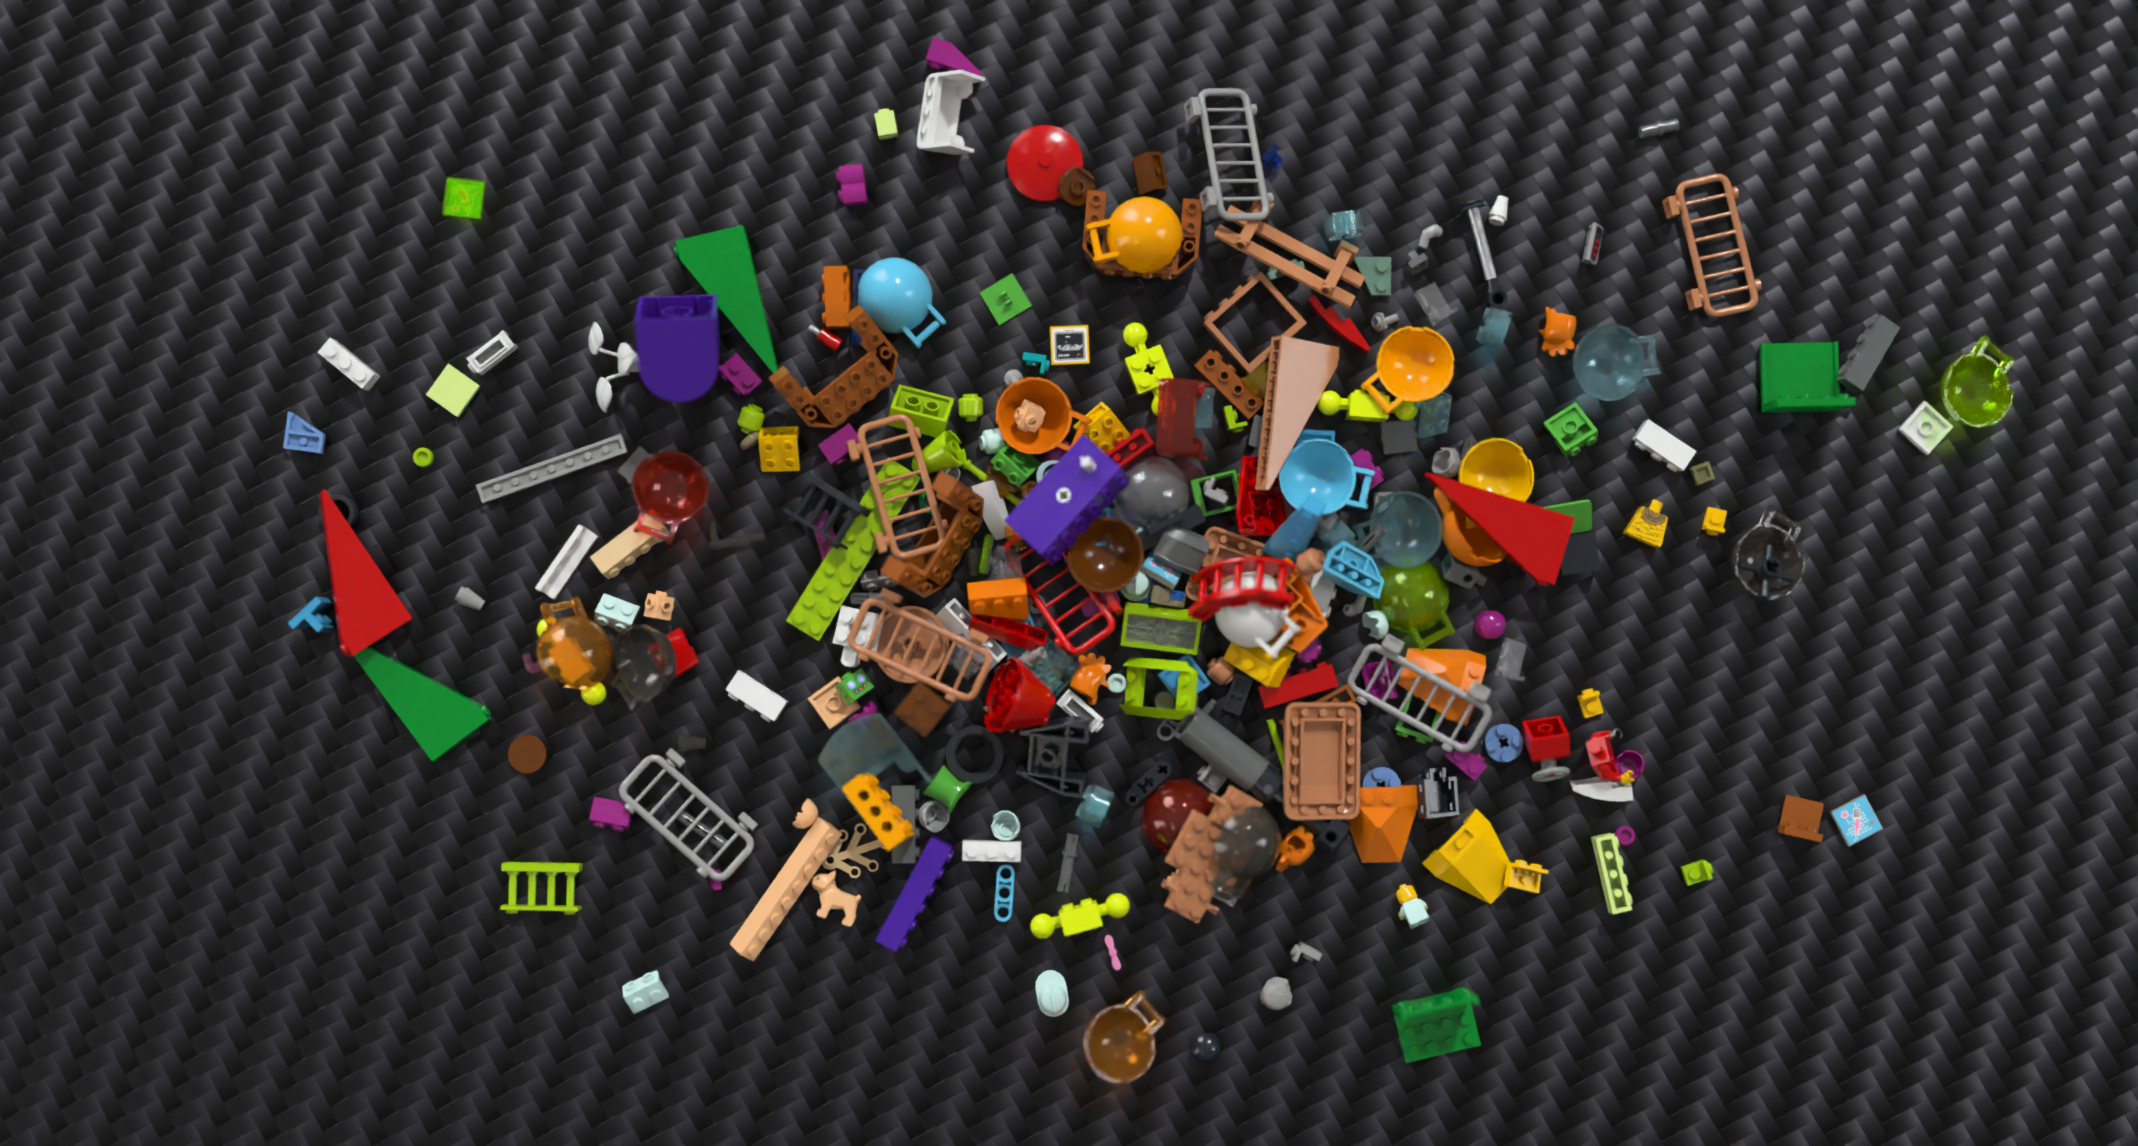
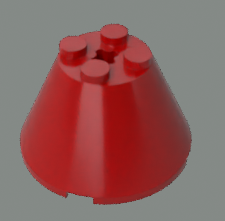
M1015 657L1007 658L1008 662L1006 665L1001 664L995 673L986 697L985 705L988 706V715H984V722L987 730L996 733L1040 725L1045 726L1048 722L1050 708L1054 707L1056 698L1052 696L1051 690L1020 659Z

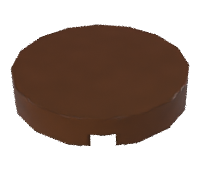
M1083 168L1066 170L1058 181L1060 197L1064 202L1072 206L1086 204L1087 190L1095 191L1096 189L1094 177Z
M522 735L510 744L508 759L511 766L517 771L533 773L545 764L547 748L538 737Z

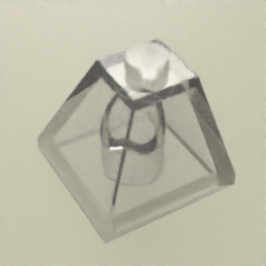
M963 633L959 635L968 639ZM957 643L948 663L960 674L971 649ZM974 651L963 675L966 682L984 664L985 658L978 652Z

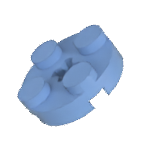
M1509 724L1492 726L1484 737L1486 753L1492 759L1499 762L1514 760L1519 756L1523 748L1524 739L1517 728ZM1500 738L1503 740L1507 738V747H1500Z
M1377 767L1365 774L1362 780V787H1378L1376 786L1377 782L1381 783L1382 781L1385 782L1386 787H1398V785H1401V781L1393 770L1386 767Z

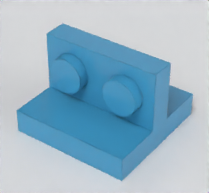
M315 597L288 624L293 629L303 630L311 625L317 632L329 633L334 628L330 624L332 621L327 615H322V613L332 602L325 597Z

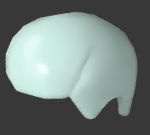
M1380 611L1363 613V626L1371 629L1369 636L1376 637L1377 640L1384 638L1389 628L1386 616Z
M1000 811L993 816L991 830L997 839L1011 841L1019 834L1020 822L1018 817L1012 812Z

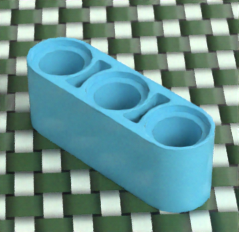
M1009 864L1001 865L997 872L994 914L996 919L1002 922L1009 920L1013 906L1015 871ZM1008 868L1011 871V876L1003 878L1000 874L1002 869ZM1001 888H1008L1010 895L1003 898L1000 896L999 890ZM1006 907L1009 914L1006 917H1001L998 914L999 908Z

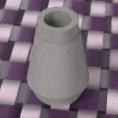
M461 587L454 599L460 605L479 611L485 602L468 587Z

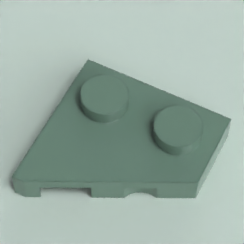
M1354 257V263L1357 265L1360 273L1365 276L1364 282L1370 295L1391 296V257Z
M1297 259L1290 261L1303 269L1305 268L1303 261L1298 262ZM1272 267L1268 269L1269 272L1264 274L1269 281L1285 276V274Z

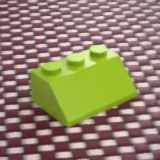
M899 384L890 407L889 416L897 414L906 415L912 420L914 427H919L921 434L937 438L947 429L954 398ZM903 422L889 424V426L907 430Z

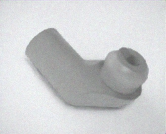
M1431 225L1424 229L1418 247L1427 249L1430 238L1442 235V228L1438 225Z

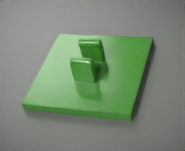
M1013 274L1008 275L980 292L999 326L1032 306Z

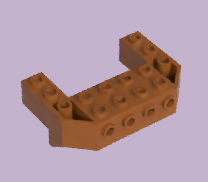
M1087 190L1082 252L1100 273H1104V275L1123 274L1125 277H1134L1136 275L1148 279L1160 277L1163 280H1173L1197 262L1202 214L1201 201L1199 199L1183 198L1181 247L1168 265L1154 272L1139 273L1129 271L1128 268L1119 264L1116 259L1095 264L1093 261L1095 255L1091 237L1086 229V225L1104 220L1106 192ZM1097 230L1102 254L1111 253L1106 242V230Z
M859 304L847 313L844 318L862 339L860 344L867 354L821 392L813 396L806 386L802 388L784 366L769 377L774 386L808 426L835 428L842 425L852 413H857L863 404L873 400L879 391L889 387L895 379L898 352Z
M940 471L931 486L933 490L938 492L935 497L942 501L939 506L942 519L946 518L949 530H945L946 536L938 550L908 560L896 559L890 555L880 571L924 598L944 587L945 583L949 581L951 573L959 564L963 553L969 547L970 541L980 529L983 521L984 498ZM934 518L931 519L927 528L935 526ZM937 529L924 532L914 549L937 543L939 540Z

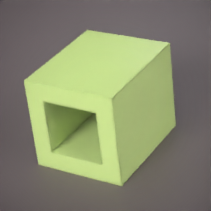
M881 109L878 113H874L879 139L898 137L894 111Z

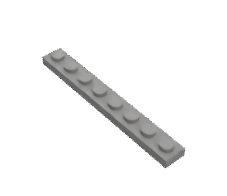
M622 434L477 484L476 487L481 502L487 503L626 454L628 450Z

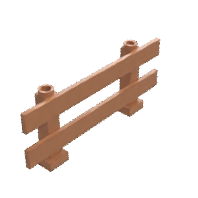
M1254 201L1249 212L1260 213L1262 211L1261 201ZM1275 203L1269 204L1270 212ZM1232 205L1227 210L1228 213H1245ZM1261 220L1233 221L1244 227L1240 235L1221 224L1218 226L1213 235L1217 239L1347 308L1351 307L1356 296L1336 286L1339 278L1357 288L1361 287L1365 276L1346 267V264H1351L1359 248L1344 240L1340 242L1333 255L1336 260H1333ZM1255 233L1329 272L1326 279L1324 280L1251 241L1252 236Z

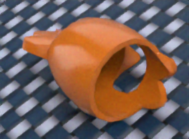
M1546 307V327L1543 330H1539V333L1544 336L1545 340L1542 350L1549 351V354L1553 357L1557 356L1558 352L1560 355H1566L1568 349L1573 350L1575 348L1572 338L1576 330V317L1557 313L1555 309Z
M1089 653L1087 658L1084 655L1078 657L1080 666L1074 672L1069 687L1087 697L1089 705H1095L1097 703L1099 685L1109 688L1106 674L1111 670V665L1104 664V656H1099L1096 659L1095 654Z
M1299 826L1297 829L1289 832L1279 847L1281 858L1278 861L1276 870L1282 872L1289 865L1296 866L1305 862L1316 849L1312 842L1313 834H1304L1303 826Z

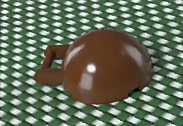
M1113 516L1094 519L1089 524L1087 531L1081 533L1076 538L1075 544L1068 548V559L1066 560L1071 574L1083 587L1095 592L1110 593L1123 589L1138 575L1143 563V545L1138 533L1126 521ZM1106 541V547L1096 545L1098 542Z

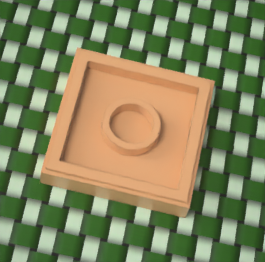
M840 676L807 698L829 729H832L861 708L857 700L848 706L835 688L842 681Z

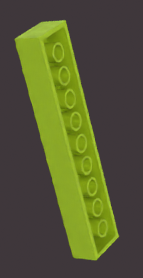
M893 461L882 466L877 474V479L882 481L910 473L911 471ZM914 475L879 485L883 499L886 500L912 492L921 477ZM871 485L859 504L872 512L868 518L862 514L856 517L841 541L842 544L849 547L847 551L841 547L837 550L832 546L786 620L818 641L877 549L874 534L882 532L883 536L886 534ZM909 497L885 504L889 518L896 517Z

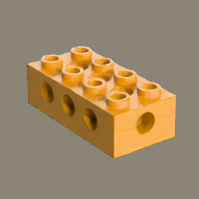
M870 773L859 774L842 787V790L888 851L898 848L915 835L912 831L914 829L908 820L905 821L902 818V812L897 805L893 806L890 802V795L886 790H882L879 787V781L875 775H870Z

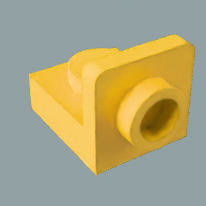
M1706 507L1702 530H1706L1708 535L1713 536L1725 533L1723 527L1727 511Z
M1593 688L1583 690L1582 695L1577 696L1584 718L1604 713L1598 696L1600 692L1593 691Z

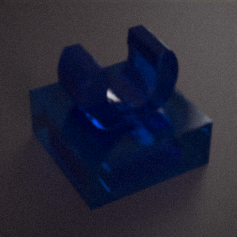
M1274 143L1261 157V162L1266 166L1271 161L1274 166L1278 167L1283 160L1277 154L1280 148Z

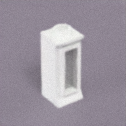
M502 330L496 337L466 359L469 361L467 365L474 374L477 372L483 375L515 351L518 346L510 340L508 333Z
M1070 689L1056 703L1070 716L1093 718L1092 732L1097 733L1104 725L1102 723L1103 718Z

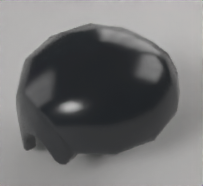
M1213 1033L1198 1034L1192 1039L1190 1045L1192 1056L1200 1062H1210L1216 1059L1221 1051L1220 1039Z

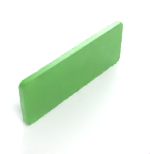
M1588 499L1542 507L1575 517L1570 534L1590 531L1592 529V503Z

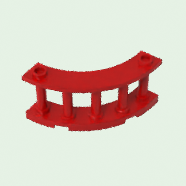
M1240 557L1209 565L1191 578L1192 583L1199 585L1198 601L1188 609L1187 616L1205 622L1214 614L1221 612L1223 607L1247 606V603H1259V606L1284 612L1294 602V595L1285 592V583L1288 575L1296 568V564L1290 563L1287 560L1267 557ZM1256 572L1254 588H1241L1242 573ZM1264 572L1278 575L1277 590L1263 588ZM1234 574L1233 588L1221 591L1222 578ZM1213 584V593L1206 596L1207 588Z

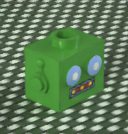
M862 668L853 674L849 671L841 677L843 681L835 686L848 706L875 687Z

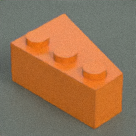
M824 266V274H822V286L825 289V293H822V304L825 305V312L822 313L823 324H826L827 329H851V325L844 318L850 312V271L847 266Z
M1025 577L967 583L971 614L1028 620Z

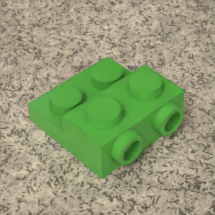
M1576 402L1544 422L1545 428L1555 439V444L1565 457L1568 455L1575 456L1581 451V447L1584 445L1591 446L1597 441L1598 430Z
M1009 444L998 451L990 461L997 471H1001L1008 477V481L1011 484H1015L1018 488L1042 464L1032 454L1020 452Z

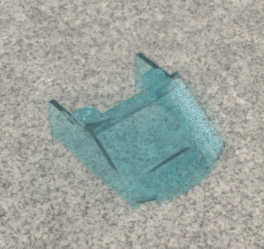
M881 713L866 715L846 724L831 737L818 759L819 763L864 821L865 819L842 790V787L859 774L870 773V775L873 774L876 777L888 766L896 762L902 771L909 773L918 769L928 783L933 781V778L908 745Z

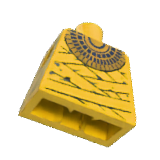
M1652 500L1649 509L1639 507L1623 534L1655 548L1661 547L1668 519L1667 516L1660 514L1663 503Z

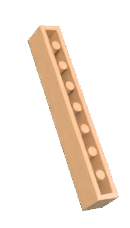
M820 817L813 823L730 942V945L740 955L754 961L841 837L842 833L832 824Z

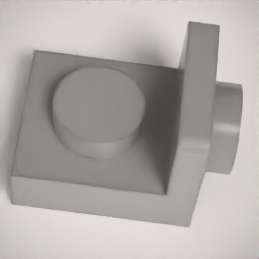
M1211 477L1210 481L1207 480L1204 484V496L1226 506L1229 501V497L1226 496L1227 492L1219 488L1213 490L1216 478Z
M1210 764L1207 766L1203 765L1197 772L1199 775L1197 779L1215 793L1227 779L1226 776Z
M1301 941L1298 945H1294L1290 953L1293 955L1291 959L1297 962L1301 952L1304 953V958L1312 962L1314 959L1319 961L1322 956L1320 951Z

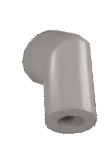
M1358 594L1354 603L1343 607V613L1349 617L1361 613L1367 596Z

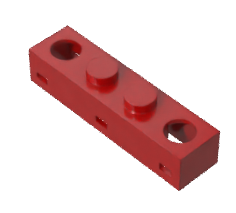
M972 614L968 630L971 628L991 638L1029 651L1039 647L1044 648L1048 634L1046 630L1011 618Z

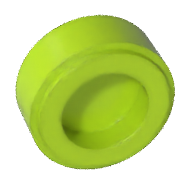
M419 448L414 452L413 460L418 466L428 467L432 464L434 456L431 450Z

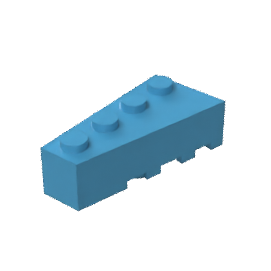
M1310 494L1277 531L1270 536L1261 550L1279 560H1284L1288 557L1296 564L1297 557L1306 551L1327 502Z

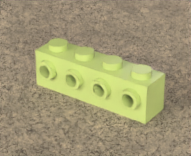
M1612 833L1592 836V845L1608 912L1617 914L1632 910V897L1627 890L1628 880L1626 874L1623 873L1622 867L1624 863L1622 856L1618 852L1619 842L1617 837Z

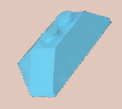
M1341 541L1327 552L1322 569L1324 578L1350 592L1375 599L1380 598L1384 579L1380 576L1372 556L1345 541Z

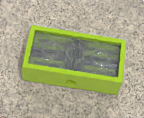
M1126 602L1120 646L1197 655L1202 621L1187 616L1188 609Z

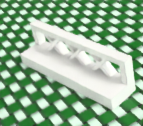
M578 525L535 589L544 592L552 599H556L599 536L586 527Z

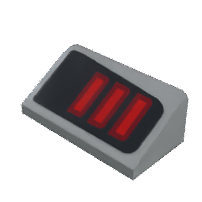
M1595 222L1589 226L1582 263L1592 265L1597 263L1603 234V227Z

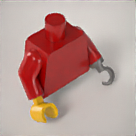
M1615 728L1612 731L1593 733L1590 740L1586 742L1591 765L1600 780L1621 781L1624 785L1633 782L1635 779L1630 777L1634 774L1631 770L1622 775L1618 772L1610 742L1616 736V731L1619 733V738H1622V731Z

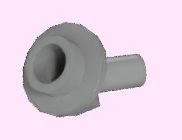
M1378 312L1374 314L1371 324L1375 331L1380 332L1388 328L1387 325L1399 321L1397 313L1385 318L1383 313Z
M1010 370L1004 376V382L1008 387L1012 383L1023 379L1022 374L1017 370Z

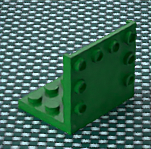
M1838 342L1761 343L1762 413L1840 411L1856 405L1855 397H1849V394H1840V384L1836 381L1839 375Z
M1460 987L1454 989V991L1412 1001H1401L1392 1005L1405 1062L1408 1063L1480 1046L1481 1043L1471 1002L1475 1005L1479 1004L1478 997L1469 989Z

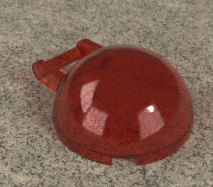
M661 451L658 455L650 458L646 457L637 466L632 478V490L634 500L641 512L634 532L638 534L642 532L672 544L679 523L696 516L708 499L710 490L709 479L703 472L702 465L681 452ZM645 515L660 523L673 524L670 533L642 525Z
M1185 779L1167 781L1157 786L1149 794L1142 810L1143 828L1149 841L1157 849L1169 854L1192 810L1209 817L1215 806L1213 802L1208 800L1209 797L1212 798L1210 793L1199 784Z

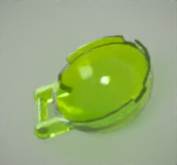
M1987 335L1979 339L1972 352L1965 353L1952 361L1944 371L1940 382V397L1948 414L1963 425L1978 428L1992 426L2000 421L2012 404L2014 389H2010L2009 378L2006 376L2014 362V358L2011 355L2007 356L1990 342V338ZM1985 348L2002 361L2000 365L1995 359L1983 353Z
M1404 557L1384 567L1380 572V576L1384 579L1380 598L1373 599L1376 610L1386 616L1389 626L1403 632H1411L1421 651L1425 650L1426 646L1448 634H1455V630L1445 613L1449 603V587L1442 572L1434 564L1418 557ZM1442 619L1445 628L1423 640L1420 638L1419 631L1432 627Z

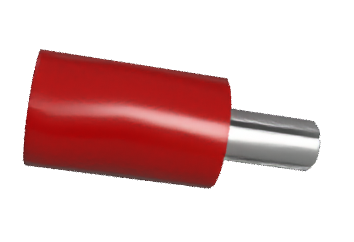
M812 324L808 327L809 331L817 335L816 340L834 352H837L843 343L839 336L834 335L825 328L820 330Z

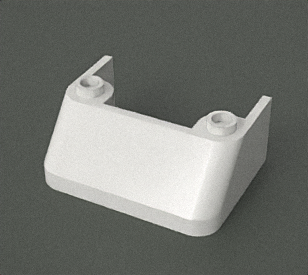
M964 70L934 73L928 76L925 82L917 135L918 148L954 155L974 153V149L964 146L963 138L956 135L961 99H966L971 95L973 83L983 82L985 77Z

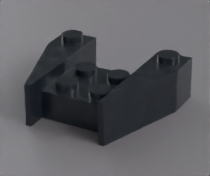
M1070 716L1048 720L1045 726L1022 728L1020 735L1030 736L1028 764L1021 763L1016 774L1062 796L1082 799L1086 792L1088 773L1068 770L1070 742L1089 743L1092 735L1093 718Z

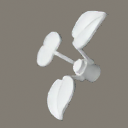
M594 322L589 333L588 342L591 353L597 355L600 351L618 357L619 373L606 377V379L600 377L596 387L598 404L604 412H607L612 397L609 381L620 376L629 375V372H639L638 354L627 343H621L617 353L603 349L601 346L603 344V334L599 325Z

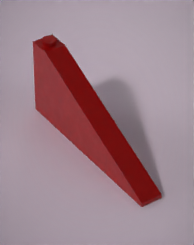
M1432 473L1425 474V477L1530 578L1536 579L1537 584L1548 586V583L1555 585L1575 517Z
M324 489L319 494L338 636L341 644L339 647L345 656L349 655L351 658L409 622L412 617Z

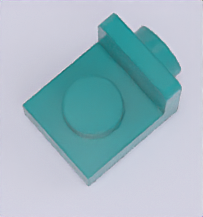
M1023 353V361L1026 362V365L1037 367L1038 364H1041L1040 375L1044 376L1045 371L1048 372L1050 360H1046V355Z

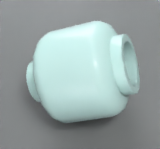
M999 428L984 430L982 435L979 436L980 448L986 454L998 453L1008 444L1002 438Z

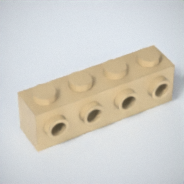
M651 510L590 556V558L606 578H613L625 566L634 563L638 556L647 553L655 543L663 541L670 532Z

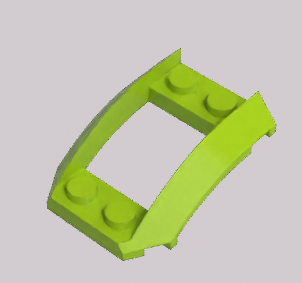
M1131 657L1122 665L1128 666L1124 705L1119 704L1125 714L1183 720V717L1195 712L1198 672L1191 668L1188 662ZM1146 668L1179 671L1175 710L1143 706Z

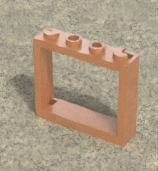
M1262 272L1258 275L1253 273L1247 279L1249 283L1244 287L1240 285L1232 292L1234 296L1229 300L1225 298L1218 305L1220 308L1215 313L1210 311L1204 317L1206 321L1203 323L1204 327L1248 376L1270 357L1271 345L1249 364L1215 327L1213 322L1260 281L1296 321L1281 336L1293 337L1307 324Z

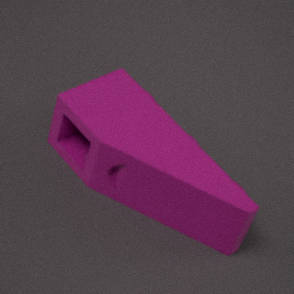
M933 37L926 57L930 67L938 70L941 67L947 69V71L964 70L982 76V73L952 43Z

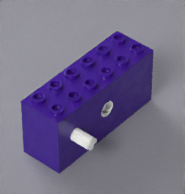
M1082 435L1004 521L1053 565L1054 562H1058L1062 558L1067 548L1075 544L1076 538L1081 533L1087 531L1089 524L1102 514V510L1115 500L1120 490H1124L1128 486L1131 479L1117 463L1085 435Z

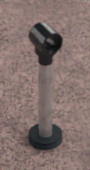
M1485 199L1470 201L1458 206L1461 208L1459 213L1468 211L1488 290H1485L1487 294L1486 304L1490 309L1497 310L1506 305L1508 295L1502 286L1498 284L1479 208L1486 206L1483 204ZM1494 294L1500 296V304H1495L1493 302L1492 298Z

